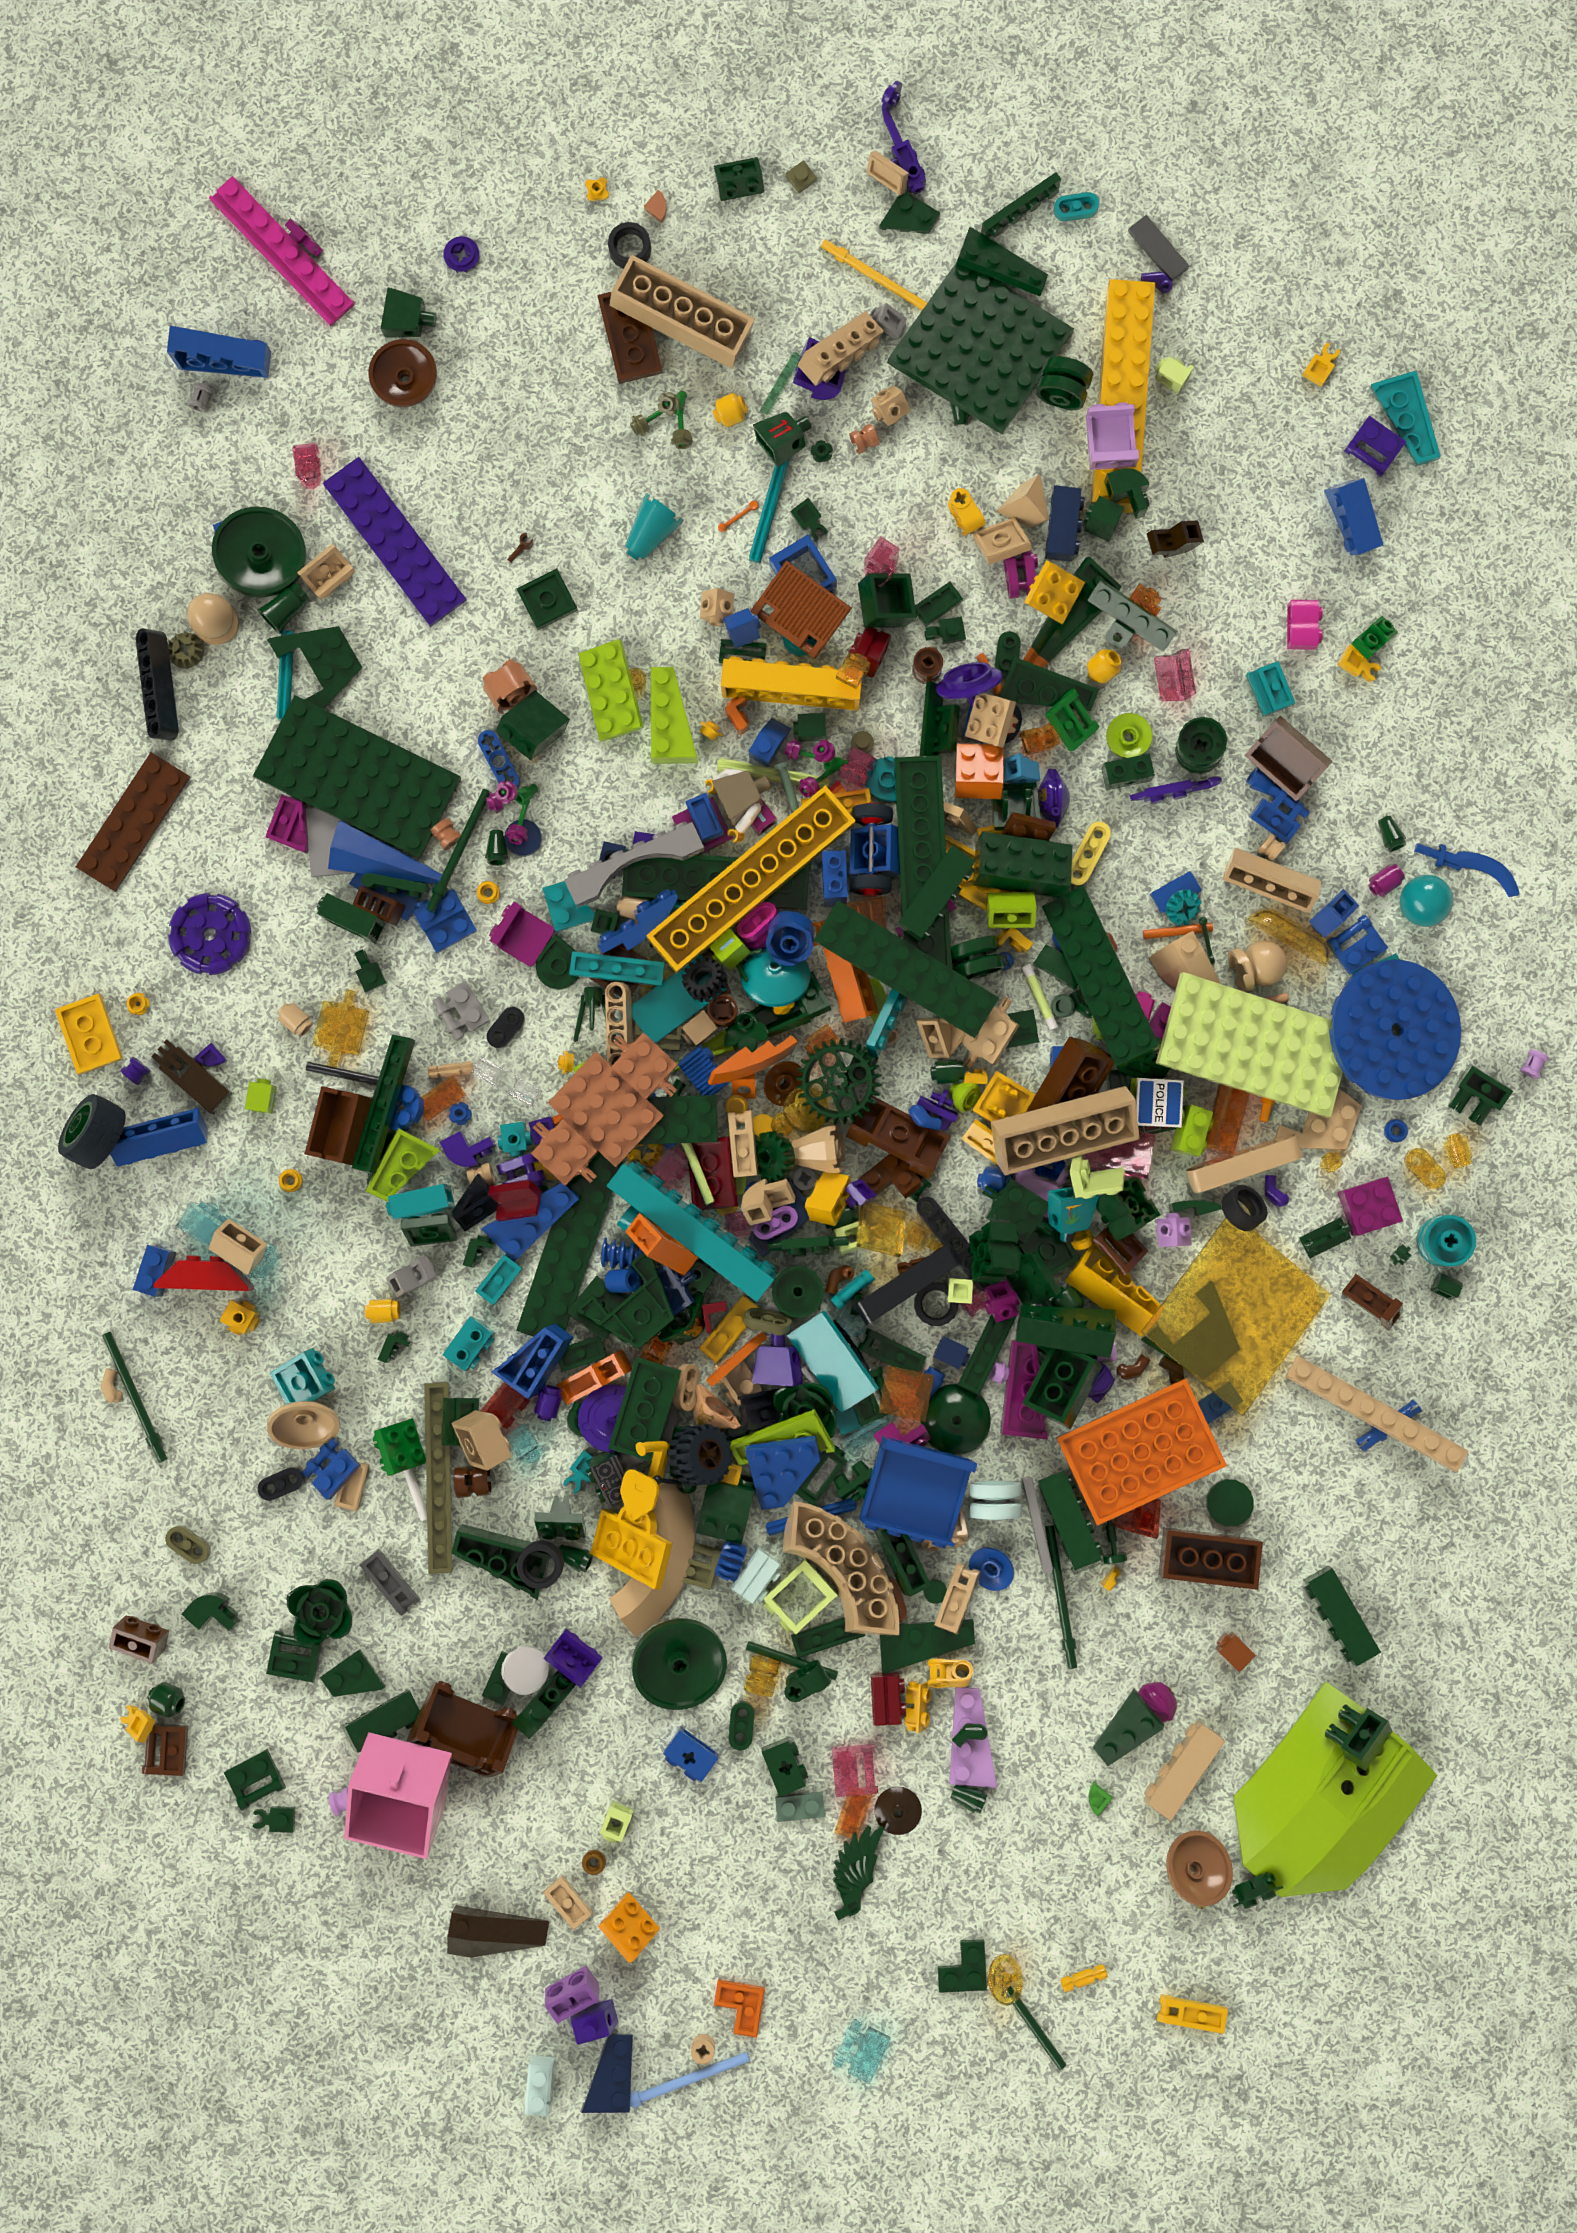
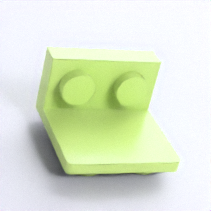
M1083 1155L1072 1157L1070 1176L1075 1198L1082 1197L1088 1199L1098 1194H1117L1123 1190L1125 1168L1090 1172L1088 1159L1084 1160Z

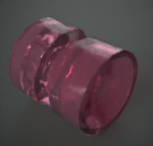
M851 746L846 756L848 763L841 766L837 776L864 789L869 778L867 771H873L878 759Z

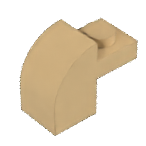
M764 1179L752 1185L744 1193L741 1210L750 1226L772 1220L773 1208L794 1203L795 1194L787 1179L770 1184Z

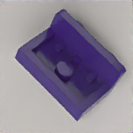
M565 1629L543 1659L581 1688L603 1657L594 1648L589 1647L580 1640L576 1634Z

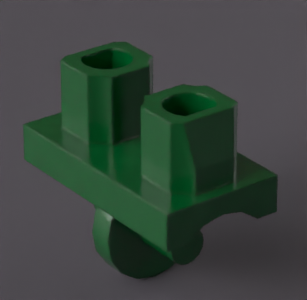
M861 1460L851 1467L857 1475V1478L850 1482L844 1473L833 1480L838 1490L836 1493L842 1500L857 1490L859 1492L852 1496L854 1502L861 1498L865 1499L868 1485L865 1488L862 1487L869 1483L873 1469H869Z

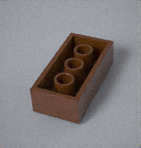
M1163 1527L1158 1575L1164 1579L1258 1590L1263 1542L1256 1538Z

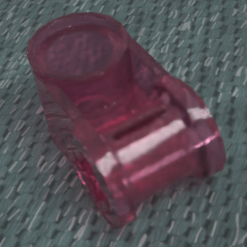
M317 443L293 445L292 452L297 478L305 488H317L321 483Z

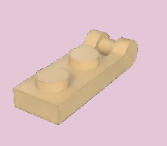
M752 1110L744 1111L742 1114L730 1112L728 1113L734 1178L758 1176ZM738 1123H745V1129L738 1130Z
M957 1563L934 1624L936 1627L958 1635L981 1571L976 1569L969 1570L965 1568V1565ZM962 1577L968 1579L967 1585L959 1583Z

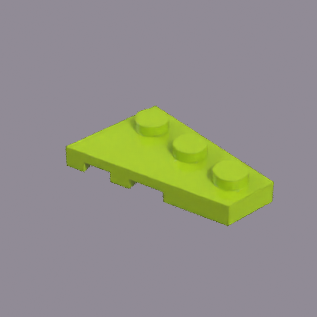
M398 1128L365 1191L387 1202L389 1200L388 1196L396 1194L440 1149Z

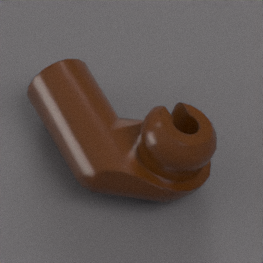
M1140 1354L1134 1365L1126 1366L1125 1364H1120L1116 1369V1373L1124 1380L1138 1378L1151 1360Z

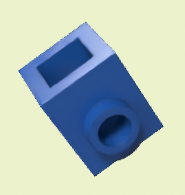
M749 608L723 618L735 648L750 644L754 640L761 638L758 631L761 628L760 621L757 615L752 616Z

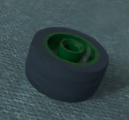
M95 1094L88 1095L71 1113L61 1132L58 1142L59 1154L81 1167L95 1169L105 1161L117 1144L126 1121L125 1111L101 1096Z

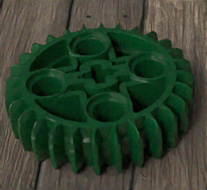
M833 1038L830 1040V1046H828L826 1041H822V1049L814 1045L813 1048L816 1053L807 1051L806 1054L810 1059H801L805 1067L797 1068L802 1073V1076H798L795 1079L802 1081V1084L796 1086V1089H803V1093L798 1098L805 1097L806 1101L802 1104L803 1107L811 1106L808 1111L809 1114L817 1111L816 1119L824 1115L825 1123H828L833 1118L834 1125L838 1124L839 1119L845 1125L847 1124V1117H850V1120L855 1122V1114L863 1118L864 1113L862 1110L870 1112L871 1108L868 1104L877 1103L872 1097L873 1095L879 1096L881 1094L875 1088L882 1086V1083L876 1082V1079L881 1077L882 1074H875L874 1070L880 1066L871 1064L875 1056L866 1057L869 1053L868 1049L863 1052L860 1051L862 1044H858L854 1048L853 1040H849L847 1045H845L844 1038H840L839 1044L836 1045V1041ZM840 1052L851 1054L860 1062L846 1067ZM828 1053H832L836 1057V1062L833 1066H829L825 1062V1056ZM818 1061L824 1076L810 1081L811 1071ZM859 1066L866 1070V1077L863 1080L855 1076V1070ZM836 1075L838 1078L844 1079V1082L841 1083V1088L839 1085L834 1084V1081L837 1079ZM868 1081L866 1094L859 1103L854 1087ZM815 1083L822 1086L823 1092L821 1096H815L812 1093V1086ZM832 1096L838 1111L825 1108L818 1100ZM844 1097H849L853 1101V1107L850 1110L842 1106Z

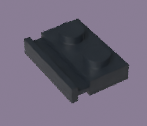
M779 1388L737 1397L741 1402L739 1410L743 1431L774 1425L779 1422L781 1414L774 1406V1394Z

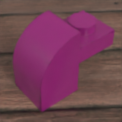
M891 1422L873 1434L879 1445L882 1436L923 1447L931 1439L923 1424L902 1436L896 1425Z

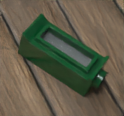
M836 1445L835 1452L826 1453V1451H823L819 1463L795 1494L815 1506L837 1474L848 1462L844 1457L846 1453Z

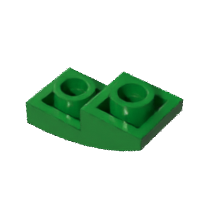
M1381 616L1351 644L1368 660L1398 631L1389 620Z

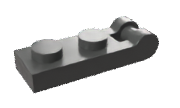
M380 1549L359 1565L401 1616L408 1611V1607L412 1604L416 1605L421 1600ZM401 1592L406 1596L402 1601L397 1598V1595Z

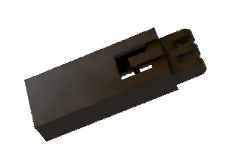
M166 1039L164 1044L170 1049L166 1051L160 1046L157 1050L164 1056L161 1058L158 1054L154 1053L151 1057L161 1065L159 1069L205 1110L210 1114H214L213 1110L232 1092L193 1059L183 1048L176 1047ZM179 1057L190 1066L181 1078L170 1069L172 1065L180 1071L184 1068L177 1061Z

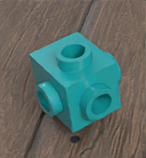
M525 1122L500 1125L501 1135H498L497 1138L499 1149H503V1153H510V1157H519L524 1155V1151H529V1145H532L531 1131H527ZM517 1136V1142L513 1144L512 1139Z

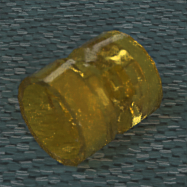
M752 1655L748 1668L751 1674L746 1676L744 1690L759 1696L773 1697L776 1686L773 1678L778 1677L781 1662L769 1658L768 1662L763 1661V1656Z

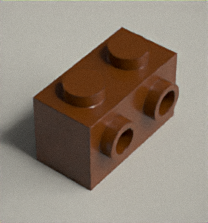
M126 1615L113 1627L109 1649L152 1664L165 1651L169 1630L161 1628L157 1624H150L139 1620L137 1617Z

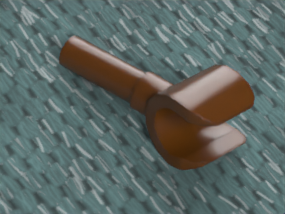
M527 533L521 534L520 545L507 559L510 563L524 550L532 548L533 539L529 543L523 542L527 538Z

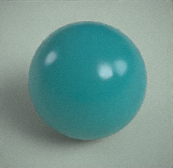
M1417 876L1411 879L1402 889L1399 900L1400 908L1403 915L1411 923L1421 927L1434 926L1444 921L1450 914L1453 907V893L1449 885L1437 876Z

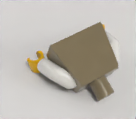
M725 769L714 777L713 780L707 779L705 785H712V788L707 791L708 793L718 795L732 826L736 827V829L728 830L727 834L728 836L736 834L733 843H738L744 840V833L761 811L763 802L760 794L771 789V786L766 776L753 781L748 771Z

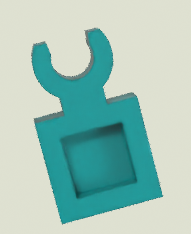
M584 1449L570 1467V1470L575 1474L566 1478L563 1486H566L570 1481H574L576 1488L573 1493L576 1494L582 1487V1480L589 1483L590 1479L586 1473L589 1467L586 1461L594 1456Z

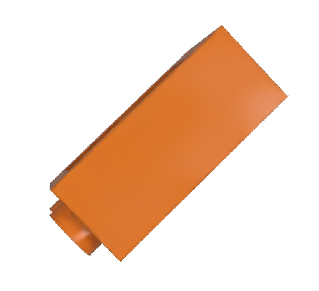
M640 1213L625 1231L647 1257L684 1276L698 1259V1256Z

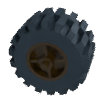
M710 1424L684 1427L680 1429V1432L675 1433L673 1436L675 1440H671L669 1444L671 1450H668V1455H670L668 1463L669 1466L672 1465L673 1469L671 1472L673 1475H677L676 1479L678 1481H684L685 1485L692 1486L713 1485L717 1481H722L724 1475L728 1474V1466L732 1465L730 1456L733 1453L729 1449L731 1445L730 1440H726L727 1435L724 1432H720V1428L713 1427Z

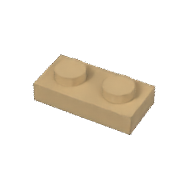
M563 1875L543 1891V1894L573 1930L593 1913Z

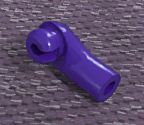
M1163 272L1141 273V281L1155 282V287L1160 292L1168 293L1172 290V281Z
M1265 1175V1197L1277 1207L1286 1206L1289 1203V1197L1276 1188L1277 1176Z

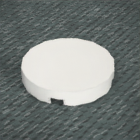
M520 1646L513 1652H510L506 1656L501 1670L502 1679L506 1686L519 1695H529L538 1691L544 1685L549 1671L548 1662L543 1659L545 1657L544 1654L532 1646Z

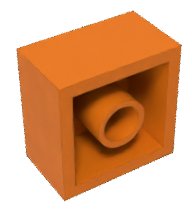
M957 743L955 798L1001 799L1003 788V748L990 744Z

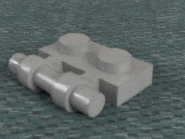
M467 981L446 992L451 1001L444 1003L441 997H437L432 1001L436 1006V1013L438 1016H442L447 1024V1031L449 1034H453L456 1040L464 1037L460 1030L461 1027L466 1025L468 1030L472 1032L490 1021ZM456 1008L461 1019L455 1021L449 1011Z

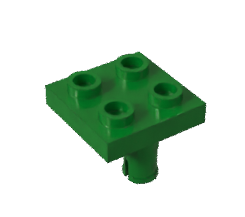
M413 1418L374 1431L373 1442L377 1441L374 1446L380 1450L382 1458L379 1463L380 1465L384 1464L381 1469L387 1473V1476L426 1463Z

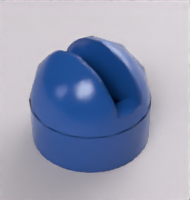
M1009 952L999 953L998 955L1001 956L1006 955L1009 965L1005 966L1002 971L1011 969L1014 964L1013 956Z

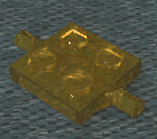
M346 989L343 1002L333 1003L323 1000L312 1045L324 1048L330 1052L327 1066L337 1068L339 1055L351 1054L359 1056L370 1011L352 1005L355 991Z

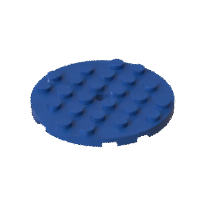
M1386 960L1370 964L1357 971L1345 982V986L1339 996H1336L1331 1010V1015L1333 1016L1332 1029H1329L1330 1042L1339 1067L1352 1083H1356L1365 1090V1093L1380 1099L1404 1100L1426 1094L1439 1085L1448 1075L1459 1052L1461 1022L1452 994L1433 972L1410 961ZM1394 1024L1401 1027L1398 1037L1392 1033V1026Z

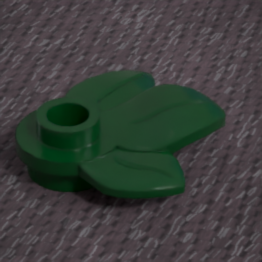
M743 1012L738 1015L736 1024L728 1028L724 1038V1046L732 1047L738 1045L740 1050L746 1046L753 1053L757 1048L758 1041L767 1040L768 1029L765 1024L759 1022L758 1017L754 1013Z

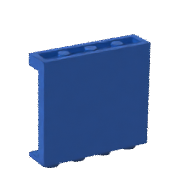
M882 1436L859 1519L865 1524L864 1527L870 1530L878 1531L879 1528L887 1529V1533L893 1536L901 1537V1534L910 1535L909 1539L923 1543L925 1539L933 1541L932 1545L945 1549L946 1545L954 1547L955 1543L952 1541L953 1533L970 1473H975L977 1463L972 1459Z

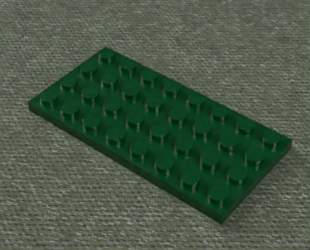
M294 695L253 774L255 779L421 859L433 835L431 829L439 823L461 780V776Z

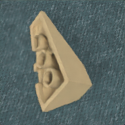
M1193 931L1148 957L1160 978L1175 990L1180 973L1183 972L1221 984Z

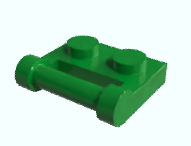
M1075 689L1068 691L1058 703L1045 713V716L1069 751L1076 750L1100 727L1096 720H1092L1084 708ZM1070 703H1071V705L1073 706V708L1075 709V711L1077 712V714L1079 715V717H1080V719L1082 720V722L1084 723L1085 727L1082 726V724L1080 723V721L1078 720V718L1076 717V715L1074 714V712H1073L1072 709L1070 708V706H1069Z

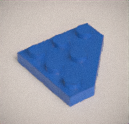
M816 1435L746 1446L745 1452L761 1510L784 1507L819 1463L821 1454Z

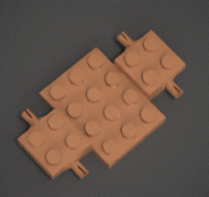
M644 1032L635 1042L630 1044L620 1035L613 1040V1043L623 1051L620 1058L613 1065L595 1051L548 1102L564 1119L551 1130H548L540 1121L534 1125L533 1129L543 1138L531 1154L565 1186L575 1176L580 1174L592 1183L593 1179L597 1178V1175L587 1166L599 1152L615 1167H618L665 1116L648 1099L660 1088L670 1097L677 1092V1089L667 1080L678 1064Z

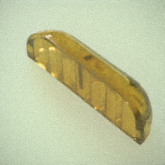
M1272 909L1258 910L1246 919L1247 922L1322 966L1327 967L1330 959L1329 947L1325 940L1314 932Z

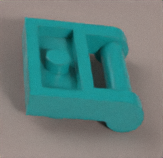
M865 1269L830 1300L841 1310L853 1299L852 1296L865 1289L875 1278Z

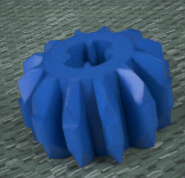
M730 1541L724 1543L715 1569L716 1576L727 1581L738 1579L747 1552L745 1545Z

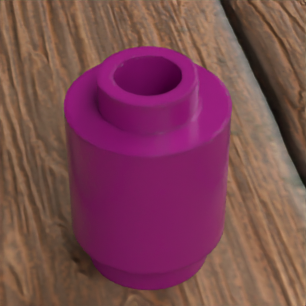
M1396 864L1388 865L1369 878L1370 884L1368 887L1375 896L1384 897L1402 884V881L1405 879L1404 873Z

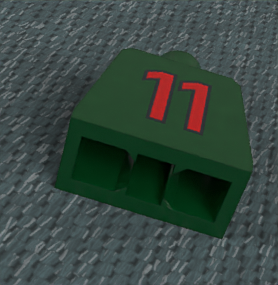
M788 412L780 413L753 424L756 440L777 467L805 447L803 433L812 428L807 416L795 421Z

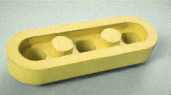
M1095 822L1088 828L1072 859V886L1079 887L1088 881L1111 835L1110 828L1106 823ZM1100 831L1102 833V837L1096 838L1094 836V832ZM1085 851L1091 852L1092 857L1090 859L1084 857ZM1075 871L1081 873L1080 879L1074 878L1073 873Z

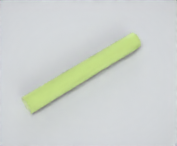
M682 1143L705 1204L710 1205L715 1201L692 1143Z

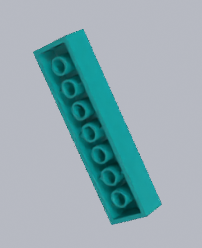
M629 1160L623 1163L607 1184V1187L757 1302L778 1274L775 1272L776 1267L767 1260L762 1262L756 1257L757 1253L749 1246L745 1248L738 1243L739 1239L729 1231L725 1233L719 1229L720 1224L713 1218L709 1217L706 1219L700 1214L702 1210L695 1204L690 1203L688 1205L682 1200L683 1196L673 1188L671 1190L663 1185L665 1182L655 1174L649 1175L644 1171L646 1167L637 1160H634V1162Z

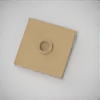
M1015 517L973 532L975 543L988 565L1032 550L1029 539Z

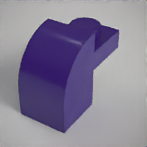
M461 1131L439 1142L450 1161L466 1168L479 1166L480 1164L476 1157L479 1155L480 1158L490 1155L493 1153L492 1148L496 1146L493 1138L490 1136L470 1146L464 1133Z

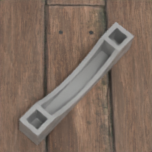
M679 823L673 827V831L667 834L665 831L655 834L652 837L653 840L644 843V841L637 842L627 852L623 853V850L617 851L610 855L611 859L602 862L598 860L591 863L589 869L581 872L579 869L569 873L565 883L577 909L598 900L609 881L622 869L635 862L657 857L684 861L704 852V846L693 823Z

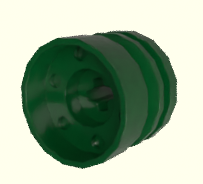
M1198 717L1187 722L1179 733L1175 748L1176 758L1181 767L1195 774H1204L1215 769L1222 760L1226 750L1228 739L1225 729L1219 722L1208 717ZM1197 744L1200 747H1205L1203 752L1195 750Z

